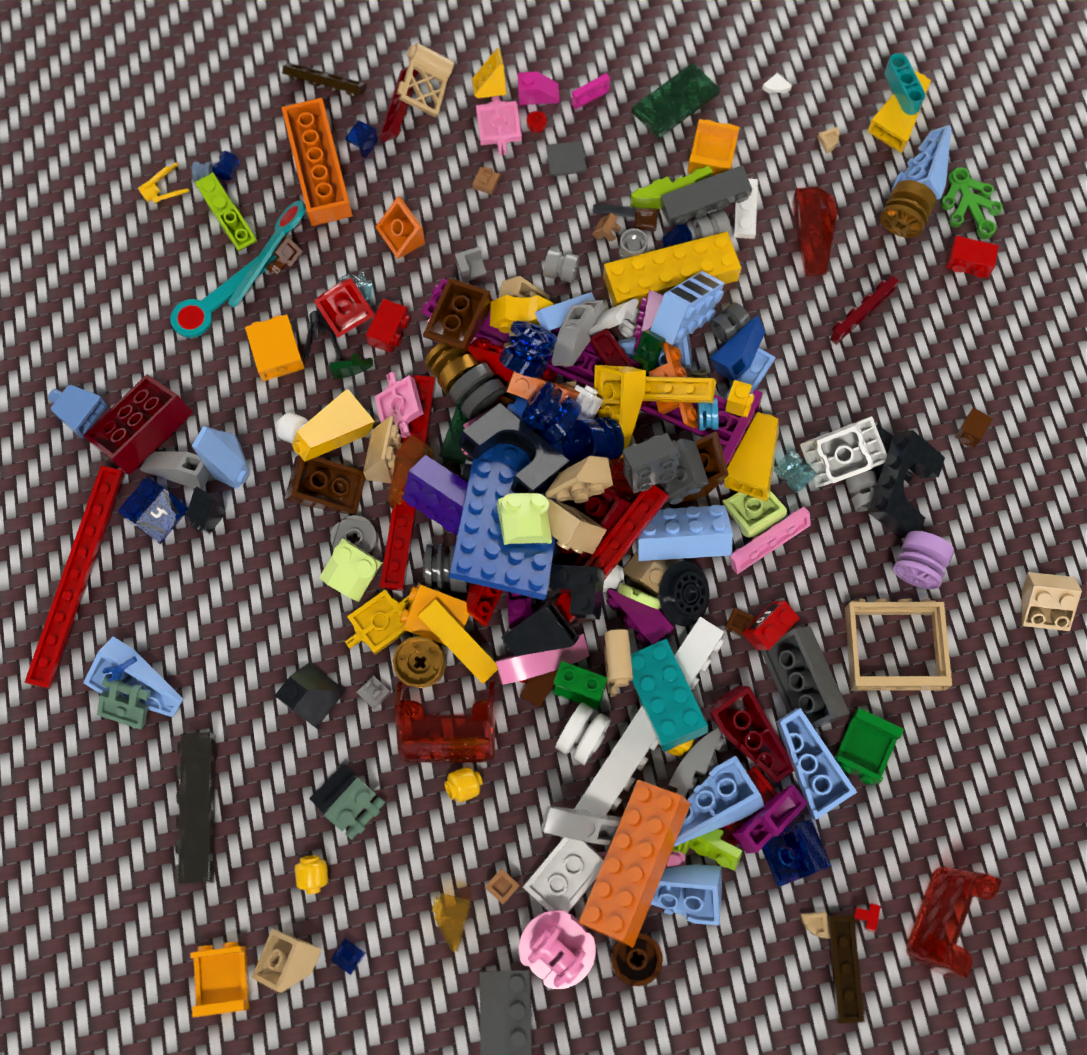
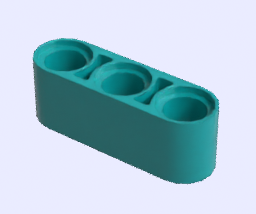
M895 53L889 59L885 70V77L903 112L908 115H915L919 112L925 99V91L906 55Z

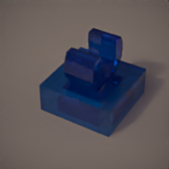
M345 938L330 961L349 975H352L366 955V952Z

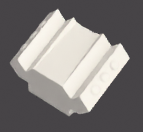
M872 416L800 444L816 488L868 471L875 466L885 463L887 457Z

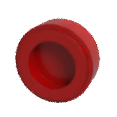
M540 111L529 113L526 118L527 128L534 133L545 130L547 126L546 115Z

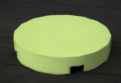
M619 584L618 593L647 606L660 609L659 598L629 585Z

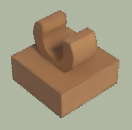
M480 167L473 182V189L493 195L500 180V174L493 172L491 168Z
M613 213L602 217L592 235L598 240L603 237L608 241L615 240L616 237L612 234L611 230L615 233L621 230L620 226L615 224L618 217Z
M502 868L485 886L503 905L520 887Z

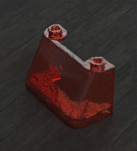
M942 866L935 869L906 944L908 957L914 962L948 978L968 979L972 968V956L966 949L956 944L973 897L981 900L993 899L999 891L1002 880L989 874L950 866Z

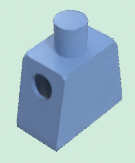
M73 385L67 386L63 392L53 389L48 395V400L54 403L51 411L82 439L83 435L93 426L108 406L101 396Z

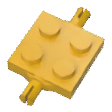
M384 590L348 615L347 618L354 626L356 634L344 641L349 649L362 641L376 655L408 632L402 629V623L399 620L403 610L410 606L409 596L398 603Z

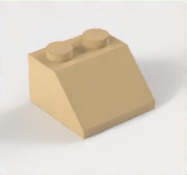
M548 498L549 508L547 512L551 535L558 540L556 543L566 550L571 548L579 554H582L583 551L593 554L606 529L575 507Z

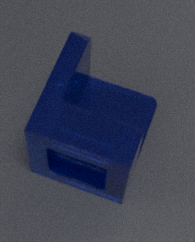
M358 120L346 136V141L359 147L361 157L366 158L378 142L376 128Z

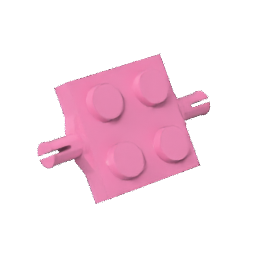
M499 96L491 97L492 102L476 105L481 145L498 144V154L502 155L503 148V154L505 155L507 153L506 143L522 141L517 101L504 102L500 101Z
M390 372L386 375L388 387L375 396L380 422L382 423L389 416H393L395 424L400 429L401 437L407 438L410 436L408 423L424 414L413 377L409 375L397 381L396 374Z

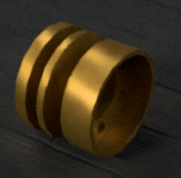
M912 180L898 182L880 215L881 223L885 229L899 237L915 238L921 235L928 217L937 202L936 195L929 187L920 182Z
M442 343L435 346L424 361L426 368L431 371L433 377L437 378L438 384L447 395L458 379L472 368L481 364L469 352L468 347L463 351Z
M421 636L411 637L403 641L395 650L393 657V668L397 677L406 685L418 688L431 687L439 682L445 674L447 666L446 655L442 648L431 639ZM418 658L427 659L424 662L425 668L416 667L418 665Z

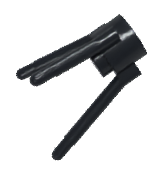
M320 310L311 312L309 315L310 322L308 323L304 359L307 360L309 357L312 333L315 332V339L318 340L319 333H323L327 329L337 357L341 361L342 355L332 328Z

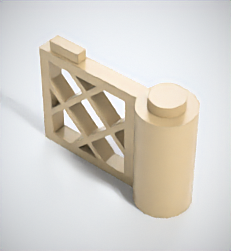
M415 43V45H410L406 56L409 57V65L405 80L400 82L397 94L400 95L399 100L436 117L439 113L447 80L454 67V61L419 43ZM413 69L420 72L422 80L415 81L412 74ZM434 79L440 82L439 89L434 91L429 80ZM424 82L429 91L426 95H422L418 87L419 84ZM413 87L418 98L412 99L406 96L408 89ZM432 97L435 103L434 109L427 106L425 98Z
M611 630L604 633V659L607 690L610 693V697L616 696L619 687L628 686L629 681L633 680L628 630Z

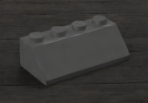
M741 165L661 195V211L669 226L674 224L679 226L686 223L687 219L693 217L701 218L711 210L716 209L719 211L728 207L730 203L746 201L751 196L752 187L744 166Z
M811 626L795 628L784 634L769 650H761L788 713L796 708H801L814 729L850 714Z
M530 970L479 972L481 1055H532Z

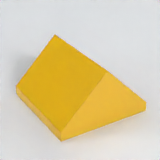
M498 48L495 49L471 79L476 98L507 95L504 65Z

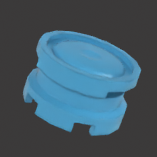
M717 398L713 399V403H697L699 431H705L706 428L718 430Z

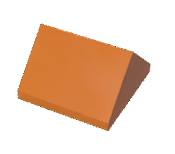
M397 197L375 228L396 258H401L424 245L425 239L423 228L402 198Z

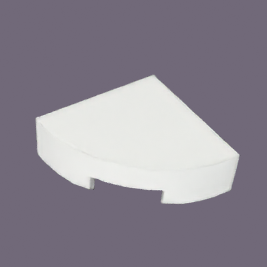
M776 73L763 84L762 89L768 93L781 92L783 94L790 91L792 85Z

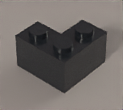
M552 564L549 588L556 593L571 594L569 613L576 618L600 620L605 572L598 567Z

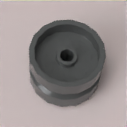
M486 363L480 364L465 373L451 387L448 394L455 404H463L461 411L469 420L493 407L496 399L499 396H504L507 391V387L500 379H493L494 372Z

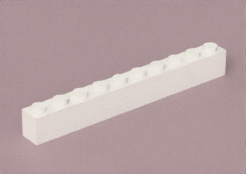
M702 617L698 619L675 654V658L691 691L694 690L700 680L696 678L700 670L705 672L712 662L709 658L713 651L717 653L724 643V640L721 639L724 631ZM642 706L575 809L586 810L592 814L607 815L610 810L615 812L622 799L619 798L623 789L628 792L635 781L632 775L636 769L639 771L643 769L648 761L645 755L649 749L654 751L659 744Z

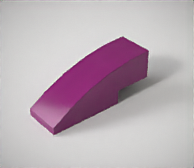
M791 784L766 802L763 808L753 813L732 835L746 854L758 853L772 836H778L808 803L796 787Z

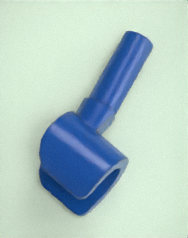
M133 656L119 666L106 667L102 673L112 672V677L107 680L108 682L119 680L122 677V672L137 662V658Z

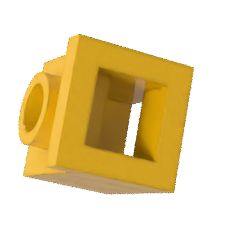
M734 380L727 399L725 412L748 418L755 397L751 394L752 385Z

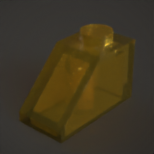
M441 893L440 898L436 897L433 903L432 912L435 913L434 919L451 951L458 952L472 902Z

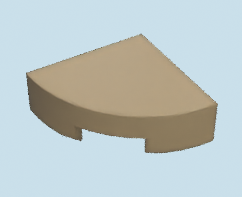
M838 127L818 134V139L826 154L831 152L838 143L840 134Z
M826 912L800 914L803 925L810 933L820 938H830Z

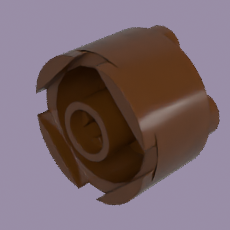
M639 933L634 947L617 941L612 948L610 962L614 974L623 983L631 986H645L653 982L659 975L662 968L663 955L660 946L653 938ZM633 952L643 957L639 967L636 964L630 963Z

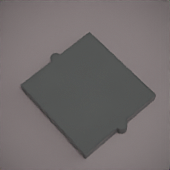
M582 141L546 145V163L549 164L550 177L585 173L587 171L585 164L586 154L583 152Z

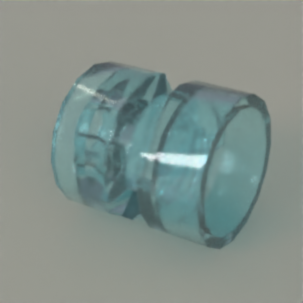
M793 450L776 465L773 471L782 480L787 479V485L795 493H798L811 482L817 472L809 464L803 465V458Z

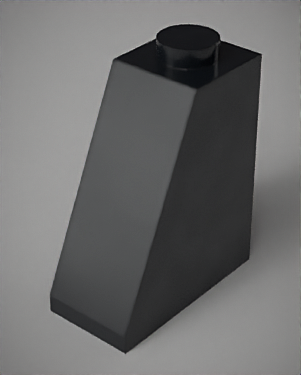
M550 599L509 628L501 638L509 652H513L515 656H522L572 647L579 639V636Z

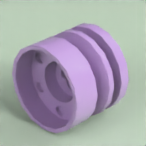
M911 531L906 535L901 547L903 553L898 555L893 572L900 579L911 585L924 589H938L942 584V578L946 574L945 568L950 564L954 554V548L949 542L934 534L923 531Z

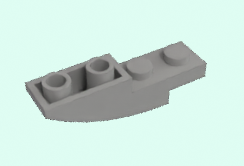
M603 300L583 301L581 305H572L558 333L552 357L553 366L569 367L574 365L591 340L588 332L605 309Z
M719 728L708 733L687 753L674 772L667 786L668 789L675 791L676 794L682 795L685 798L688 790L692 792L698 778L694 777V774L703 777L706 772L710 773L716 761L712 758L715 749L720 750L725 738L721 736Z
M547 806L541 831L578 841L610 846L622 817L592 814L586 810Z

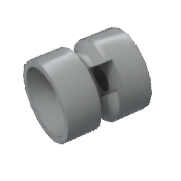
M724 210L711 213L710 217L703 216L693 220L696 239L727 231L729 236H731L730 221Z
M632 228L622 234L619 250L620 260L647 253L648 238L642 230Z
M549 249L544 264L543 276L552 279L560 277L561 281L573 283L578 269L579 256L569 253L563 256L561 251Z
M873 471L862 472L849 477L845 481L849 493L854 495L852 502L856 512L869 510L878 483Z

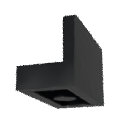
M343 764L309 799L318 807L322 814H325L355 781L357 776Z

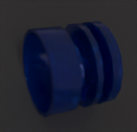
M513 321L510 329L511 332H509L507 337L510 342L504 344L499 358L500 362L518 374L532 378L543 377L549 362L546 356L552 355L553 347L557 343V337L539 325L526 321Z
M549 381L530 398L520 420L525 424L530 423L529 427L533 430L542 425L540 435L550 443L555 444L573 426L582 410V405L570 396L560 401L563 391L559 388L555 390V385Z
M611 417L573 420L564 429L562 449L572 466L589 456L608 458L609 465L617 462L623 454L624 435L620 425Z

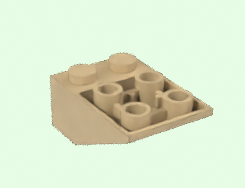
M389 416L371 432L363 471L366 480L393 484L394 476L397 477L399 463H397L398 456H401L403 443L401 442V434H398V425L395 424L393 416Z

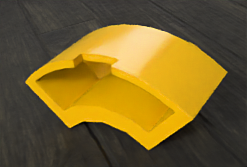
M506 294L491 302L490 326L499 329L502 333L513 332L515 324L543 332L535 312L552 306L553 303L539 295L519 298Z

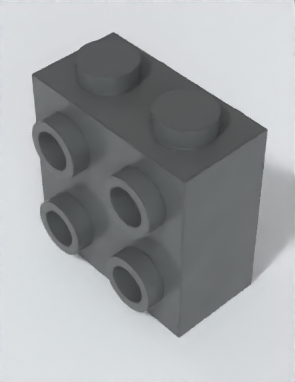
M667 433L660 436L655 435L645 442L632 444L623 450L624 476L633 493L646 491L656 484L669 482L677 476V466H679L677 454L680 451L676 441H671Z
M686 439L676 441L680 451L677 454L679 461L677 476L669 482H661L655 485L669 496L666 502L670 504L682 502L684 497L689 494L698 493L701 487L709 483L695 441Z

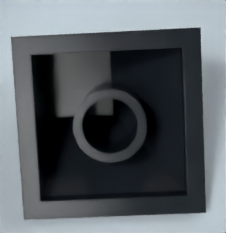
M308 663L292 674L274 696L317 729L346 690L312 664Z

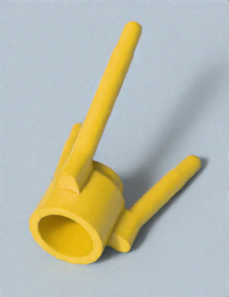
M177 162L170 167H164L148 182L138 187L147 203L152 200L156 204L161 200L190 191L186 188L160 196L157 195L160 193V190L156 183L178 166Z

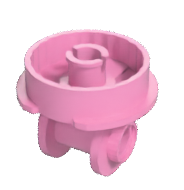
M562 910L547 911L533 918L525 927L519 943L520 961L524 966H529L534 974L543 979L544 985L548 988L562 989L571 987L580 982L592 968L595 959L594 937L590 932H587L584 925L579 923V919Z

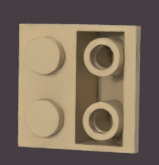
M589 456L563 470L557 475L545 493L546 498H555L560 502L574 500L575 503H583L588 501V498L593 495L604 493V489L613 485L608 458Z
M1027 572L1022 590V626L1070 631L1082 593L1075 577Z

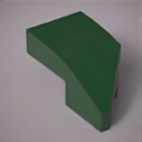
M649 329L642 332L637 349L638 354L633 355L634 361H638L640 369L646 370L647 377H649L648 372L653 370L666 340Z
M355 353L352 354V360L330 362V372L333 380L357 375L373 367L372 358L359 359V355Z

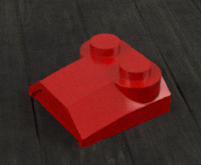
M351 277L314 299L316 306L337 338L375 316L369 302L364 298Z

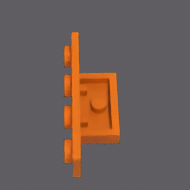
M665 342L663 347L667 363L648 372L649 377L687 378L686 371L681 365L680 359L682 355L678 347ZM656 401L659 413L664 415L676 408H680L684 424L693 429L698 427L696 420L698 419V414L691 402Z

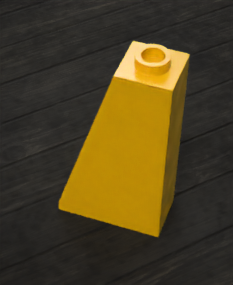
M914 70L926 95L931 80ZM893 94L873 117L867 132L898 152L903 153L919 112L915 115L904 113Z
M348 389L296 432L292 446L294 451L306 462L369 435L375 421Z
M756 413L727 467L729 475L724 479L725 488L766 502L768 501L779 436L778 418L770 414Z

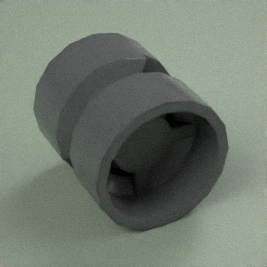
M734 302L725 308L723 313H719L711 319L709 325L714 335L721 342L727 343L751 319L747 311L739 303Z

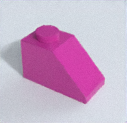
M540 72L517 73L519 105L560 103L559 85L557 82Z

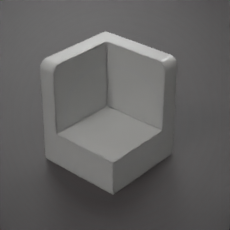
M480 247L455 254L456 265L462 282L487 275Z

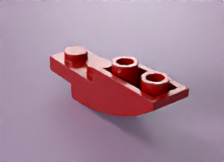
M477 339L468 346L469 352L481 364H488L495 375L509 382L515 366L533 372L536 376L548 382L554 383L556 381L557 372L551 371L546 366L531 365L527 360H516L518 352L511 350L509 346L490 344V341L486 339Z
M470 583L467 595V613L483 626H487L503 590Z

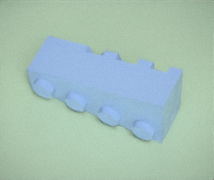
M801 708L794 709L776 721L801 792L808 803L807 808L811 818L817 820L857 793Z

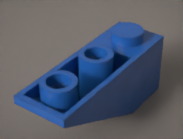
M756 315L710 357L718 374L734 382V380H737L750 368L765 334L759 316Z

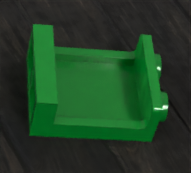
M561 661L554 679L555 689L553 695L577 704L583 702L592 707L593 710L598 711L606 689L607 677Z
M858 708L852 715L834 759L844 774L850 775L853 773L860 777L859 780L870 786H873V784L877 785L883 780V772L896 741L901 738L904 729Z

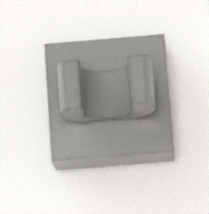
M373 675L357 691V694L375 710L391 692Z

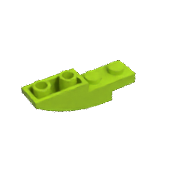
M708 165L694 170L685 177L677 178L673 183L668 176L663 179H657L645 188L636 189L631 194L630 206L635 208L661 209V195L712 177L713 171Z
M214 173L194 182L212 214L238 251L257 242V239L236 206L231 202Z
M720 829L673 847V851L684 855L691 848L699 855L707 856L716 861L720 866L734 871L739 864L742 850L722 840L724 831Z

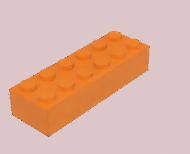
M318 98L281 107L311 225L315 226L353 217L323 99Z
M637 780L580 917V924L630 947H634L691 805L682 795Z

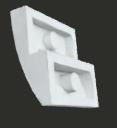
M633 299L603 311L588 332L589 336L597 334L606 328L609 329L620 325L623 319L633 316L639 301Z

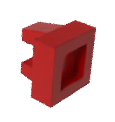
M871 903L869 910L856 908L854 919L865 922V930L875 933L881 906Z

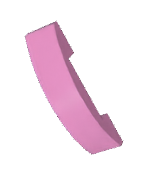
M584 634L578 635L579 639L572 647L522 656L514 655L496 661L502 685L557 670L561 661L573 664L589 657Z

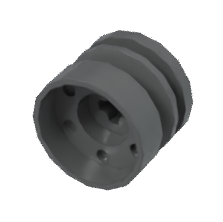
M427 544L426 553L423 558V579L425 580L426 587L435 589V582H437L438 591L443 592L445 582H449L452 593L468 592L469 582L449 578L455 544L451 545L449 555H445L443 544L438 545L437 555H435L434 544Z

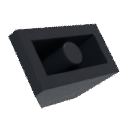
M196 486L186 517L190 520V526L199 533L205 531L210 535L226 512L215 497Z

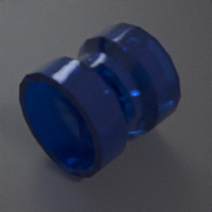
M222 151L219 156V162L213 165L212 171L220 179L230 181L233 171L240 165V160L234 154Z
M679 224L663 236V245L666 248L692 241V233L687 226Z

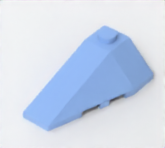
M112 637L98 651L83 683L100 694L103 691L109 692L110 688L102 686V682L105 677L111 678L112 672L103 674L104 668L119 666L135 656L137 662L126 668L122 672L120 679L123 680V683L132 686L135 684L143 686L144 690L151 692L148 701L140 699L141 703L148 705V710L174 717L183 698L133 648ZM120 692V696L129 699L130 695Z
M736 756L716 766L709 773V777L693 790L694 793L687 799L691 805L674 846L744 819L764 807L759 791Z

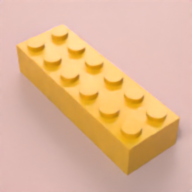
M727 231L604 264L603 278L613 307L637 299L639 303L636 308H638L642 297L646 298L649 290L664 295L667 291L701 271L719 279L725 284L736 282L740 276L741 265Z

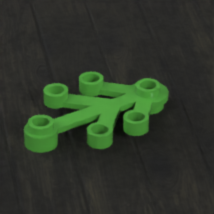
M959 167L952 170L948 177L951 187L947 196L943 198L941 207L944 210H951L955 204L954 198L958 190H960L963 197L956 213L949 220L950 225L954 228L960 227L968 207L978 226L976 230L978 237L981 239L991 238L996 231V225L991 220H985L978 205L987 208L992 216L1000 214L1003 209L1002 203L987 199L994 192V187L991 184H984L971 179L969 171L965 168ZM970 188L978 190L980 196L972 193Z

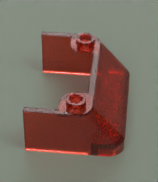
M398 681L394 711L398 755L403 761L410 763L488 762L494 758L495 681H490L489 700H480L474 703L472 715H424V707L421 703L414 700H404L403 682Z

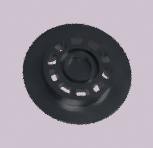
M689 561L674 563L665 571L659 585V602L663 613L672 623L685 627L695 624L700 617H703L710 597L709 584L704 572L696 564Z

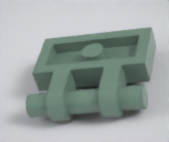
M105 677L102 686L110 689L109 692L103 691L99 695L97 715L142 729L146 725L148 705L141 703L140 699L148 701L151 692L144 690L143 686L136 684L132 686L123 683L121 679L108 682L107 680L110 678ZM120 692L130 695L129 699L120 696Z
M357 777L326 811L324 816L342 832L350 824L351 827L345 834L353 840L358 833L361 834L365 830L364 826L373 816L376 817L380 813L379 809L385 802L378 796L371 803L370 801L376 793ZM365 807L366 811L356 820L355 817Z

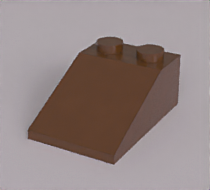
M449 278L423 333V337L465 351L490 312L492 302L490 291Z
M713 432L695 441L709 483L701 487L698 493L689 494L684 497L682 502L691 503L708 495L729 475L718 432Z
M298 455L294 460L284 500L307 507L356 515L365 476L361 470L320 457L304 462L300 455Z

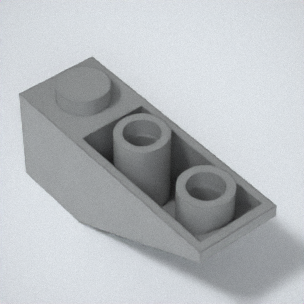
M187 451L154 452L146 458L140 468V471L194 489L197 486L202 490L211 476V473L200 457Z

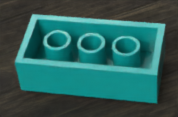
M667 639L631 654L633 672L631 683L663 752L707 734L708 725Z

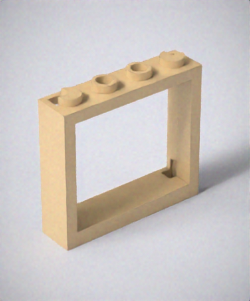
M859 599V601L849 602L845 607L851 691L947 690L952 686L944 602H936V600L924 599L921 602H913L912 599H900L898 602H889V599H877L875 602H866L865 599ZM855 615H931L937 676L860 677Z

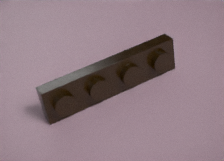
M293 63L283 65L282 74L289 75L291 80H307L308 84L313 86H320L322 84L331 91H339L340 89L346 91V94L350 96H358L366 91L367 83Z
M854 915L827 916L837 1023H863L865 1020Z

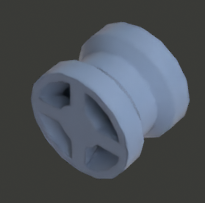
M193 162L192 177L194 182L214 173L212 162H206L205 164Z

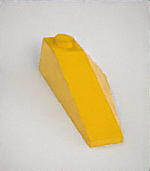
M595 365L594 389L598 391L597 396L599 395L604 400L600 406L601 409L598 410V417H602L604 429L601 431L604 456L610 462L619 465L623 464V450L629 447L645 394L646 370L626 366Z

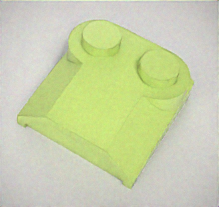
M771 491L767 502L740 492L722 501V504L726 505L727 511L740 526L741 533L748 538H754L763 534L772 525L781 522L787 515V509Z
M512 493L498 499L497 510L504 545L552 543L547 512L549 501L545 496L538 493Z
M342 538L339 545L335 547L333 555L319 578L330 587L359 602L383 562Z

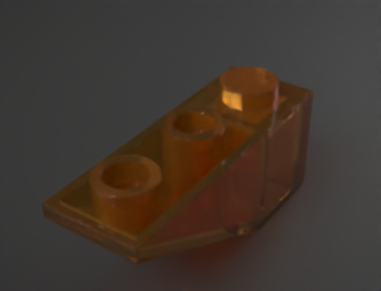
M412 434L397 451L388 502L392 509L404 501L403 495L409 470L425 455L435 461L433 449Z

